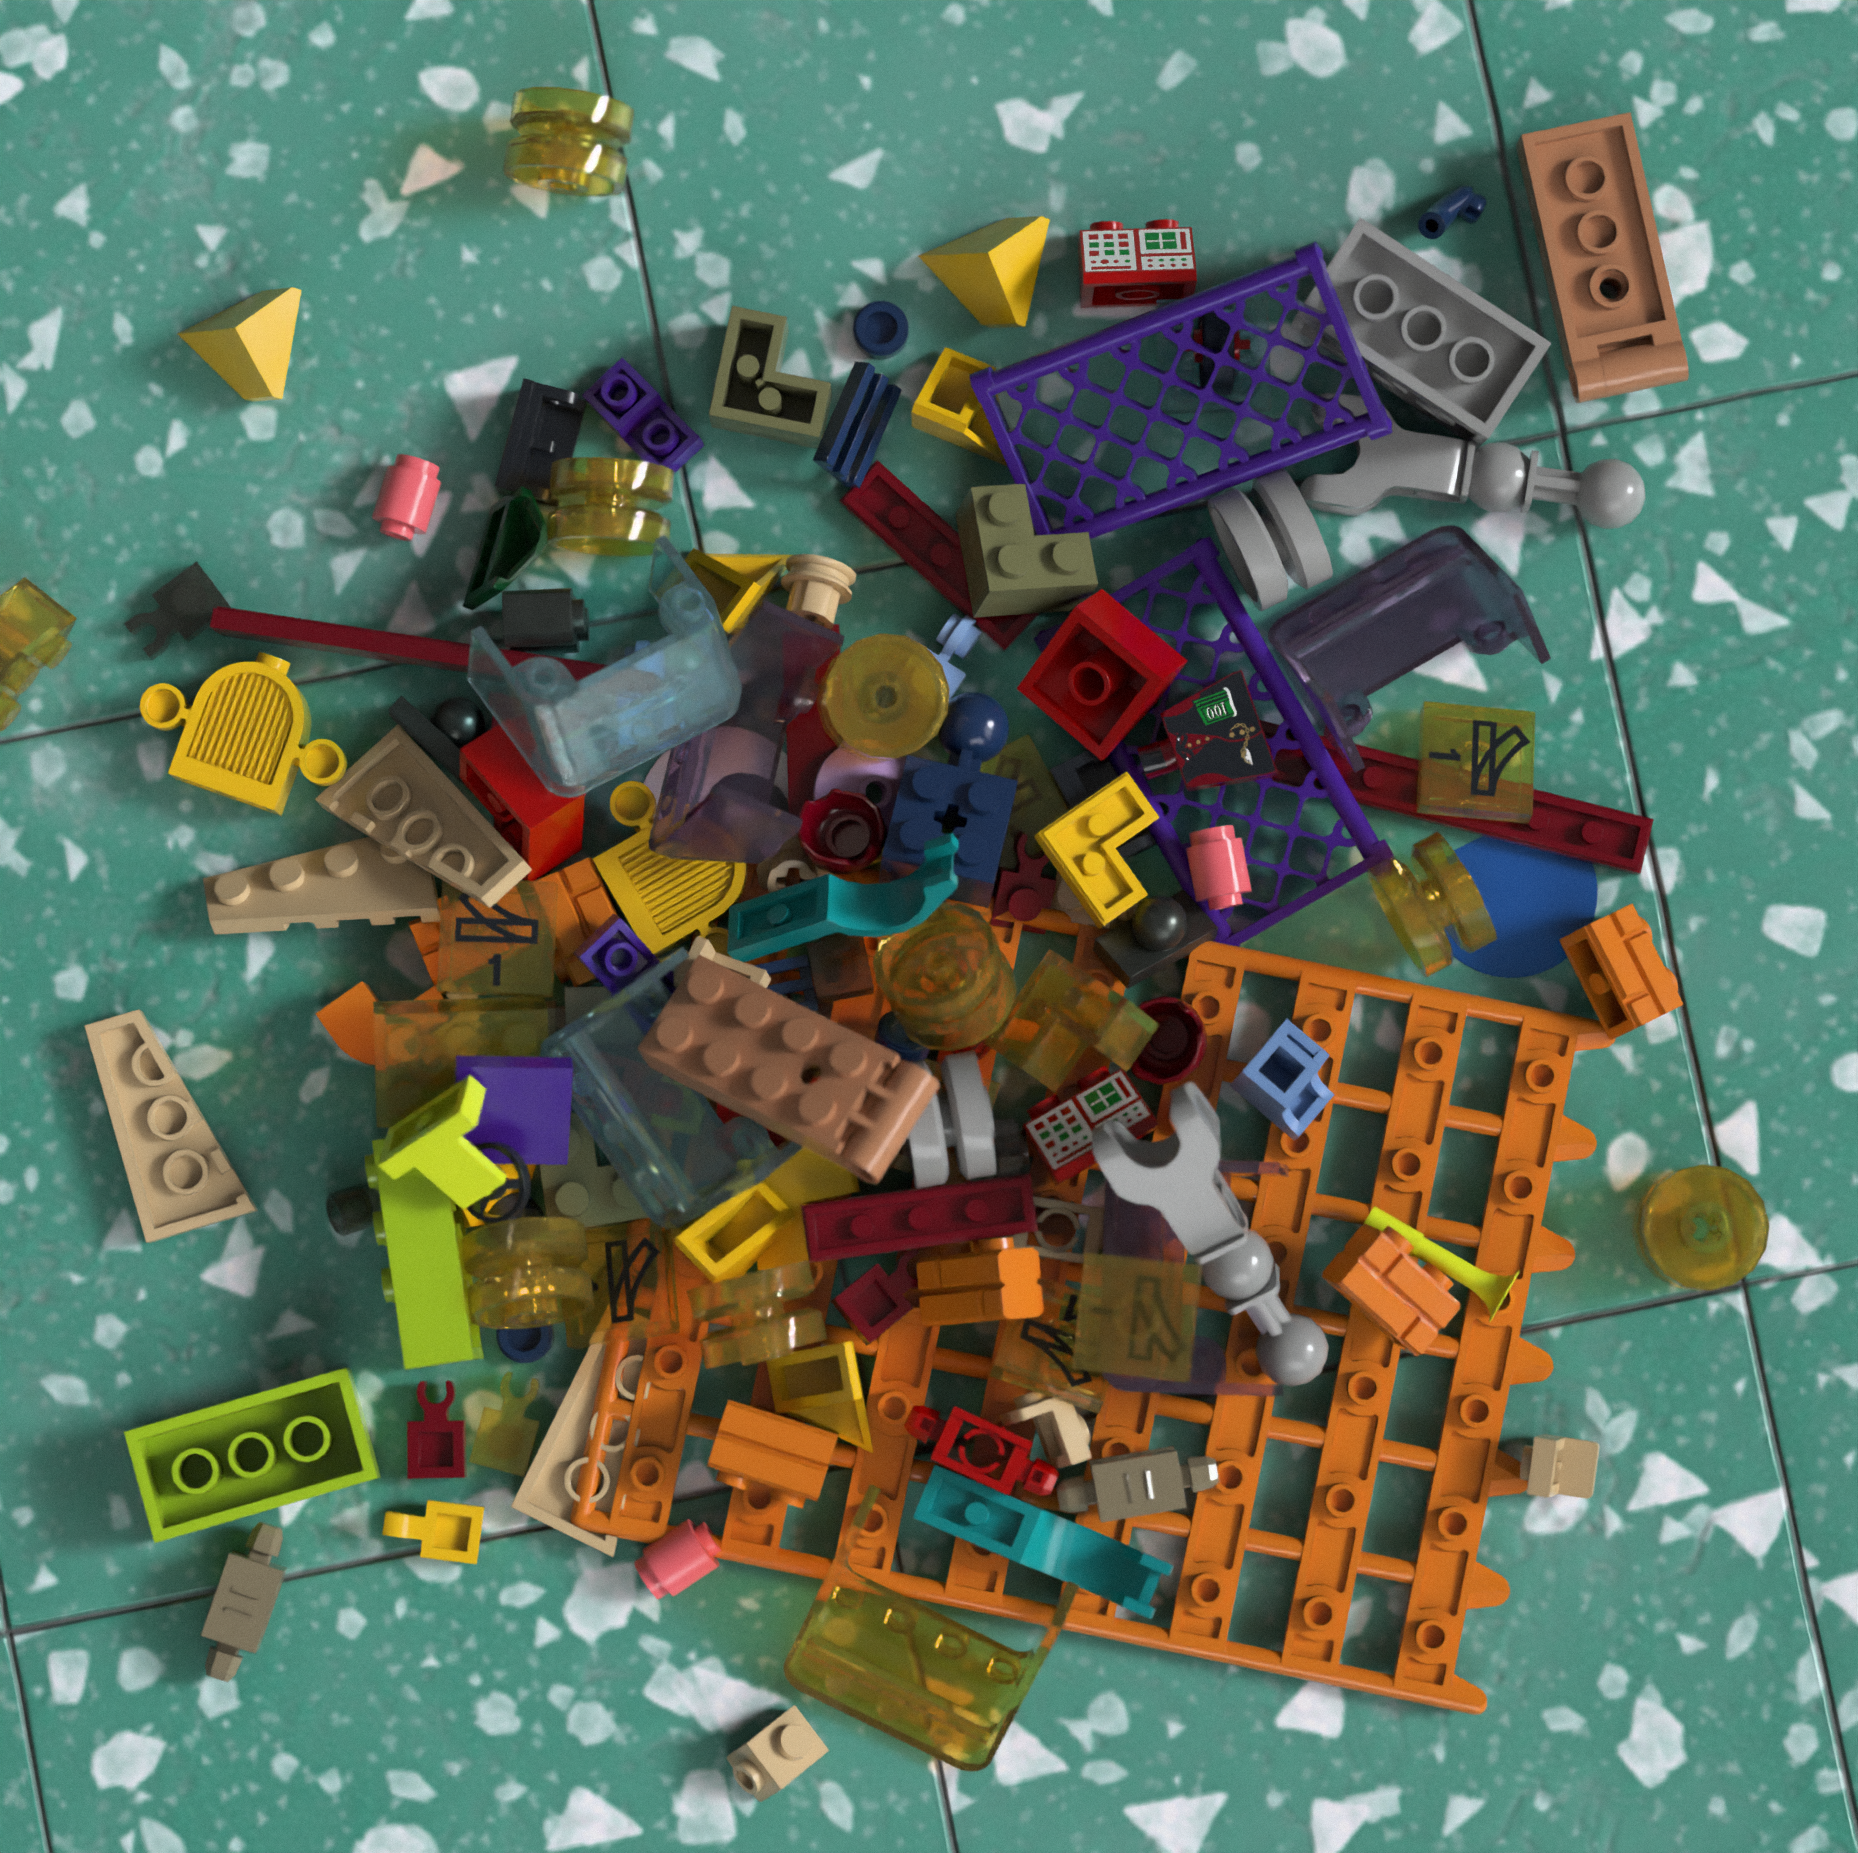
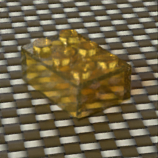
M545 997L373 1002L377 1128L392 1127L455 1085L456 1056L549 1057L548 1009Z

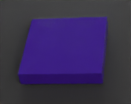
M456 1056L455 1084L471 1075L486 1088L477 1126L462 1135L470 1144L475 1146L489 1141L502 1142L515 1149L526 1164L568 1165L573 1079L572 1057ZM494 1149L481 1150L483 1155L493 1164H513L500 1151Z

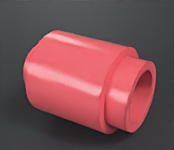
M397 454L394 465L387 466L372 515L375 521L381 523L380 532L382 534L409 542L412 541L414 534H426L441 482L437 480L440 469L437 465L414 456Z
M1219 826L1189 833L1191 847L1186 848L1196 902L1208 901L1209 911L1242 905L1241 894L1251 892L1252 889L1242 838H1236L1234 826Z
M690 1519L685 1520L664 1537L643 1548L644 1555L634 1561L641 1579L658 1600L667 1594H671L673 1597L720 1566L718 1559L713 1556L720 1552L721 1549L709 1534L714 1533L705 1522L696 1526Z

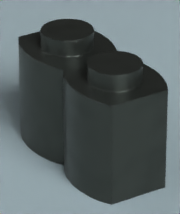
M572 588L502 592L503 637L505 646L509 650L533 654L579 653L580 641L590 640L588 607H585L584 599L574 597Z

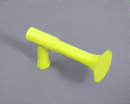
M1376 1206L1373 1207L1363 1226L1367 1224L1380 1231H1383L1387 1226L1396 1230L1414 1247L1409 1256H1415L1425 1263L1432 1264L1442 1273L1476 1293L1488 1308L1490 1313L1489 1322L1492 1321L1520 1272L1518 1270L1513 1275L1501 1276L1479 1269L1425 1238L1421 1232Z

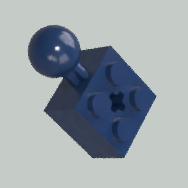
M967 692L952 698L943 707L938 718L937 734L943 749L949 754L947 764L907 755L882 854L878 883H889L910 875L921 866L925 858L924 842L946 835L941 832L942 829L953 830V835L959 840L958 851L953 855V873L958 877V887L946 899L989 908L1018 781L980 772L982 763L994 758L1005 746L1009 735V721L1005 710L994 698L979 692Z

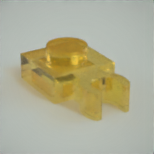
M509 1371L503 1376L500 1385V1392L503 1398L501 1410L487 1406L483 1409L469 1462L525 1477L541 1421L524 1416L528 1405L536 1399L539 1393L540 1383L538 1379L532 1378L529 1393L524 1397H517L510 1390V1383L514 1372Z

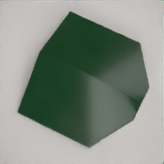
M520 486L491 506L463 607L473 611L504 591L544 552L548 543L547 524L531 490Z

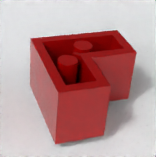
M514 714L460 749L459 778L494 817V828L532 869L523 878L527 885L582 850L583 824L585 822L584 800L586 796L584 784L571 768L566 767L563 769L552 757L546 739L537 729H528Z

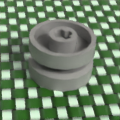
M1284 468L1253 479L1251 494L1254 505L1246 494L1235 488H1230L1207 500L1211 521L1226 557L1248 598L1259 611L1266 610L1287 599L1288 580L1285 570L1294 583L1305 589L1318 585L1332 578L1333 575L1330 557L1316 521L1294 481Z
M974 1051L945 1056L941 1065L944 1093L934 1094L905 1140L916 1189L945 1184L949 1175L946 1147L954 1146L959 1171L967 1180L996 1175V1161L992 1139L995 1138L992 1110L987 1087L982 1084ZM923 1060L911 1062L932 1075L930 1067Z

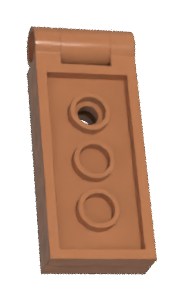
M1631 112L1522 134L1516 144L1564 364L1565 368L1568 369L1569 382L1576 403L1687 381L1689 377L1687 356L1681 339ZM1602 284L1612 285L1617 291V297L1613 299L1605 298L1601 294L1599 286Z
M700 954L637 1048L650 1068L874 1184L879 1182L940 1087L939 1082L931 1074L911 1062L901 1060L897 1053ZM820 1077L817 1082L808 1084L812 1079Z

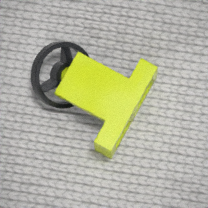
M468 1075L388 1129L378 1166L394 1180L416 1167L463 1210L466 1208L474 1217L481 1221L499 1223L514 1218L525 1207L530 1195V1175L525 1161L511 1146L497 1141H489L473 1146L462 1136L477 1126L486 1088L471 1075ZM494 1149L506 1155L513 1163L519 1179L507 1178L505 1172L487 1159L481 1150ZM507 1189H519L517 1201L509 1212L501 1216L485 1212L489 1201L501 1198Z

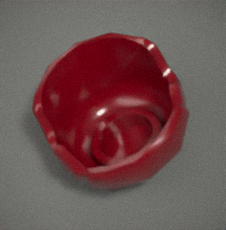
M836 788L831 789L829 793L815 801L807 800L801 806L795 825L803 853L820 870L834 875L851 874L870 865L882 853L887 834L880 808L864 794L845 790L841 791Z
M1161 996L1142 1001L1126 1017L1120 1042V1048L1132 1073L1140 1079L1163 1085L1184 1080L1200 1067L1207 1049V1034L1204 1023L1190 1004L1177 998Z

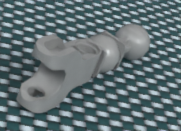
M1324 393L1319 396L1329 399L1332 398L1335 394ZM1340 394L1339 401L1341 405L1350 409L1355 417L1368 412L1361 396ZM1313 402V418L1321 428H1324L1323 423L1326 410L1321 405ZM1386 408L1385 411L1392 421V434L1371 441L1369 436L1354 441L1353 444L1357 448L1358 458L1353 467L1343 474H1314L1306 478L1299 490L1309 508L1347 516H1358L1375 508L1382 499L1391 495L1465 504L1467 497H1469L1478 507L1490 512H1508L1521 505L1520 512L1528 513L1532 499L1576 505L1580 514L1589 523L1604 529L1620 528L1631 523L1640 514L1646 499L1645 484L1639 472L1624 461L1600 459L1588 465L1581 473L1537 466L1539 451L1532 450L1528 458L1519 448L1505 442L1488 443L1475 450L1476 442L1404 430L1394 422ZM1337 418L1333 421V423L1337 424L1343 422L1344 420Z
M1189 1082L1170 1091V1097L1172 1098L1170 1119L1176 1131L1166 1140L1152 1143L1138 1140L1124 1128L1120 1121L1111 1120L1092 1129L1094 1156L1117 1195L1130 1202L1151 1205L1159 1209L1183 1246L1194 1257L1197 1265H1200L1206 1285L1218 1296L1225 1297V1308L1229 1315H1235L1244 1310L1248 1312L1261 1332L1256 1342L1255 1354L1262 1372L1275 1383L1291 1387L1309 1383L1318 1376L1328 1357L1329 1346L1324 1332L1311 1318L1294 1313L1289 1314L1277 1296L1280 1290L1279 1267L1273 1261L1267 1242L1254 1230L1248 1229L1246 1215L1242 1212L1236 1197L1217 1169L1220 1158L1219 1119L1194 1083Z

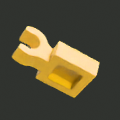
M428 1499L425 1516L395 1511L385 1512L382 1535L422 1540L420 1557L477 1564L485 1506Z

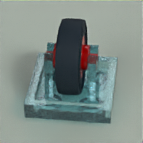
M1268 297L1247 298L1243 314L1244 319L1265 330H1269ZM1180 299L1156 300L1155 309ZM1236 304L1226 306V308L1232 310L1236 308ZM1214 311L1193 319L1194 325L1191 332L1193 341L1213 350H1221L1230 333L1229 324L1220 319ZM1183 323L1176 325L1173 328L1180 330L1183 328ZM1240 329L1235 332L1229 345L1228 353L1233 359L1250 366H1258L1266 352L1267 341L1263 337ZM1161 331L1156 333L1157 368L1168 370L1172 366L1178 352V347L1176 343L1167 339ZM1187 349L1183 351L1176 367V374L1178 377L1195 385L1205 386L1209 382L1215 368V363L1210 357ZM1269 354V357L1265 364V370L1267 371V373L1271 375ZM1225 365L1217 373L1213 383V390L1216 394L1232 401L1242 402L1247 396L1252 379L1247 373ZM1158 378V396H1159V394H1160V392H1161V389H1162V386H1163L1162 381H1161L1159 378ZM1262 381L1256 385L1249 402L1253 410L1258 412H1269L1271 410L1270 383ZM1169 386L1161 402V410L1165 414H1194L1199 405V397L1195 393L1179 386ZM1213 401L1206 402L1201 413L1234 412L1232 409Z

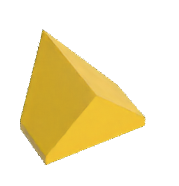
M1043 216L1005 218L918 255V257L981 325L988 328L1025 327L1050 219Z
M289 287L261 291L178 333V335L243 399L252 402L282 399L301 290Z
M945 347L914 403L911 411L912 427L1007 466L982 405L978 402L975 392L970 385V374L988 367L996 371V367Z
M693 548L662 589L661 593L731 644L786 570V559L792 555L710 554Z
M757 1175L745 1183L663 1198L673 1242L712 1283L740 1279L793 1222L796 1216Z
M853 1341L766 1357L776 1414L785 1412L815 1427L839 1434V1438L874 1454Z

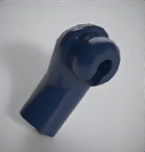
M1458 186L1428 207L1419 219L1418 229L1425 238L1437 239L1458 216L1467 223H1476L1487 205L1486 198L1474 193V187Z

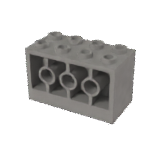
M1359 218L1326 268L1371 379L1461 439L1476 442L1475 448H1478L1489 439L1551 345V342L1362 218ZM1315 285L1304 303L1318 310H1326ZM1300 310L1291 324L1292 328L1312 341H1315L1321 326L1320 321L1316 317ZM1333 325L1327 326L1318 345L1344 362H1347Z

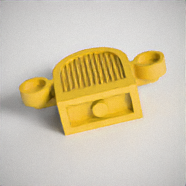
M263 652L258 653L255 662H237L213 673L200 687L192 706L188 705L181 691L173 685L159 683L149 687L143 693L140 700L142 717L155 729L170 731L179 726L184 727L168 771L169 775L181 782L279 816L283 814L299 767L303 775L312 783L319 786H330L337 783L344 776L347 769V759L343 750L331 740L316 739L309 742L311 714L305 697L286 676L291 663Z
M627 781L618 785L610 797L611 813L620 824L634 828L637 833L593 858V861L634 933L657 958L691 939L694 933L696 937L708 939L715 952L731 957L727 953L728 930L718 928L715 921L719 920V923L729 916V906L739 903L747 879L746 858L758 852L742 822L729 828L720 820L699 812L675 813L656 822L654 818L657 807L656 799L652 791L645 784L638 781Z

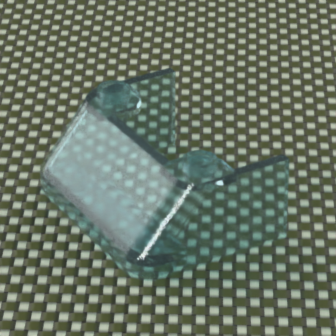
M665 534L655 539L648 590L659 603V620L669 635L577 682L563 664L552 658L535 657L511 667L482 626L471 630L467 681L544 786L558 796L577 797L730 719L739 708L742 684L716 603Z
M683 947L635 976L545 1039L540 1049L541 1057H572V1108L648 1217L665 1229H677L757 1185L803 1148V1146L791 1140H787L775 1147L767 1131L760 1124L746 1117H735L723 1124L704 1095L650 1068L638 1051V1046L671 998L669 990L660 981V978L689 957Z

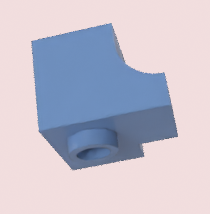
M1286 1018L1229 1086L1295 1141L1334 1096L1318 1076V1071L1330 1055Z

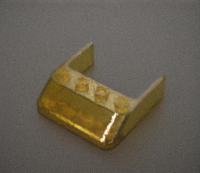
M870 1484L788 1653L783 1666L784 1674L789 1683L802 1693L955 1768L964 1771L982 1770L991 1763L1056 1641L1079 1585L1071 1581L1067 1583L1041 1635L1031 1650L1021 1652L1009 1648L858 1574L850 1567L848 1556L881 1490Z

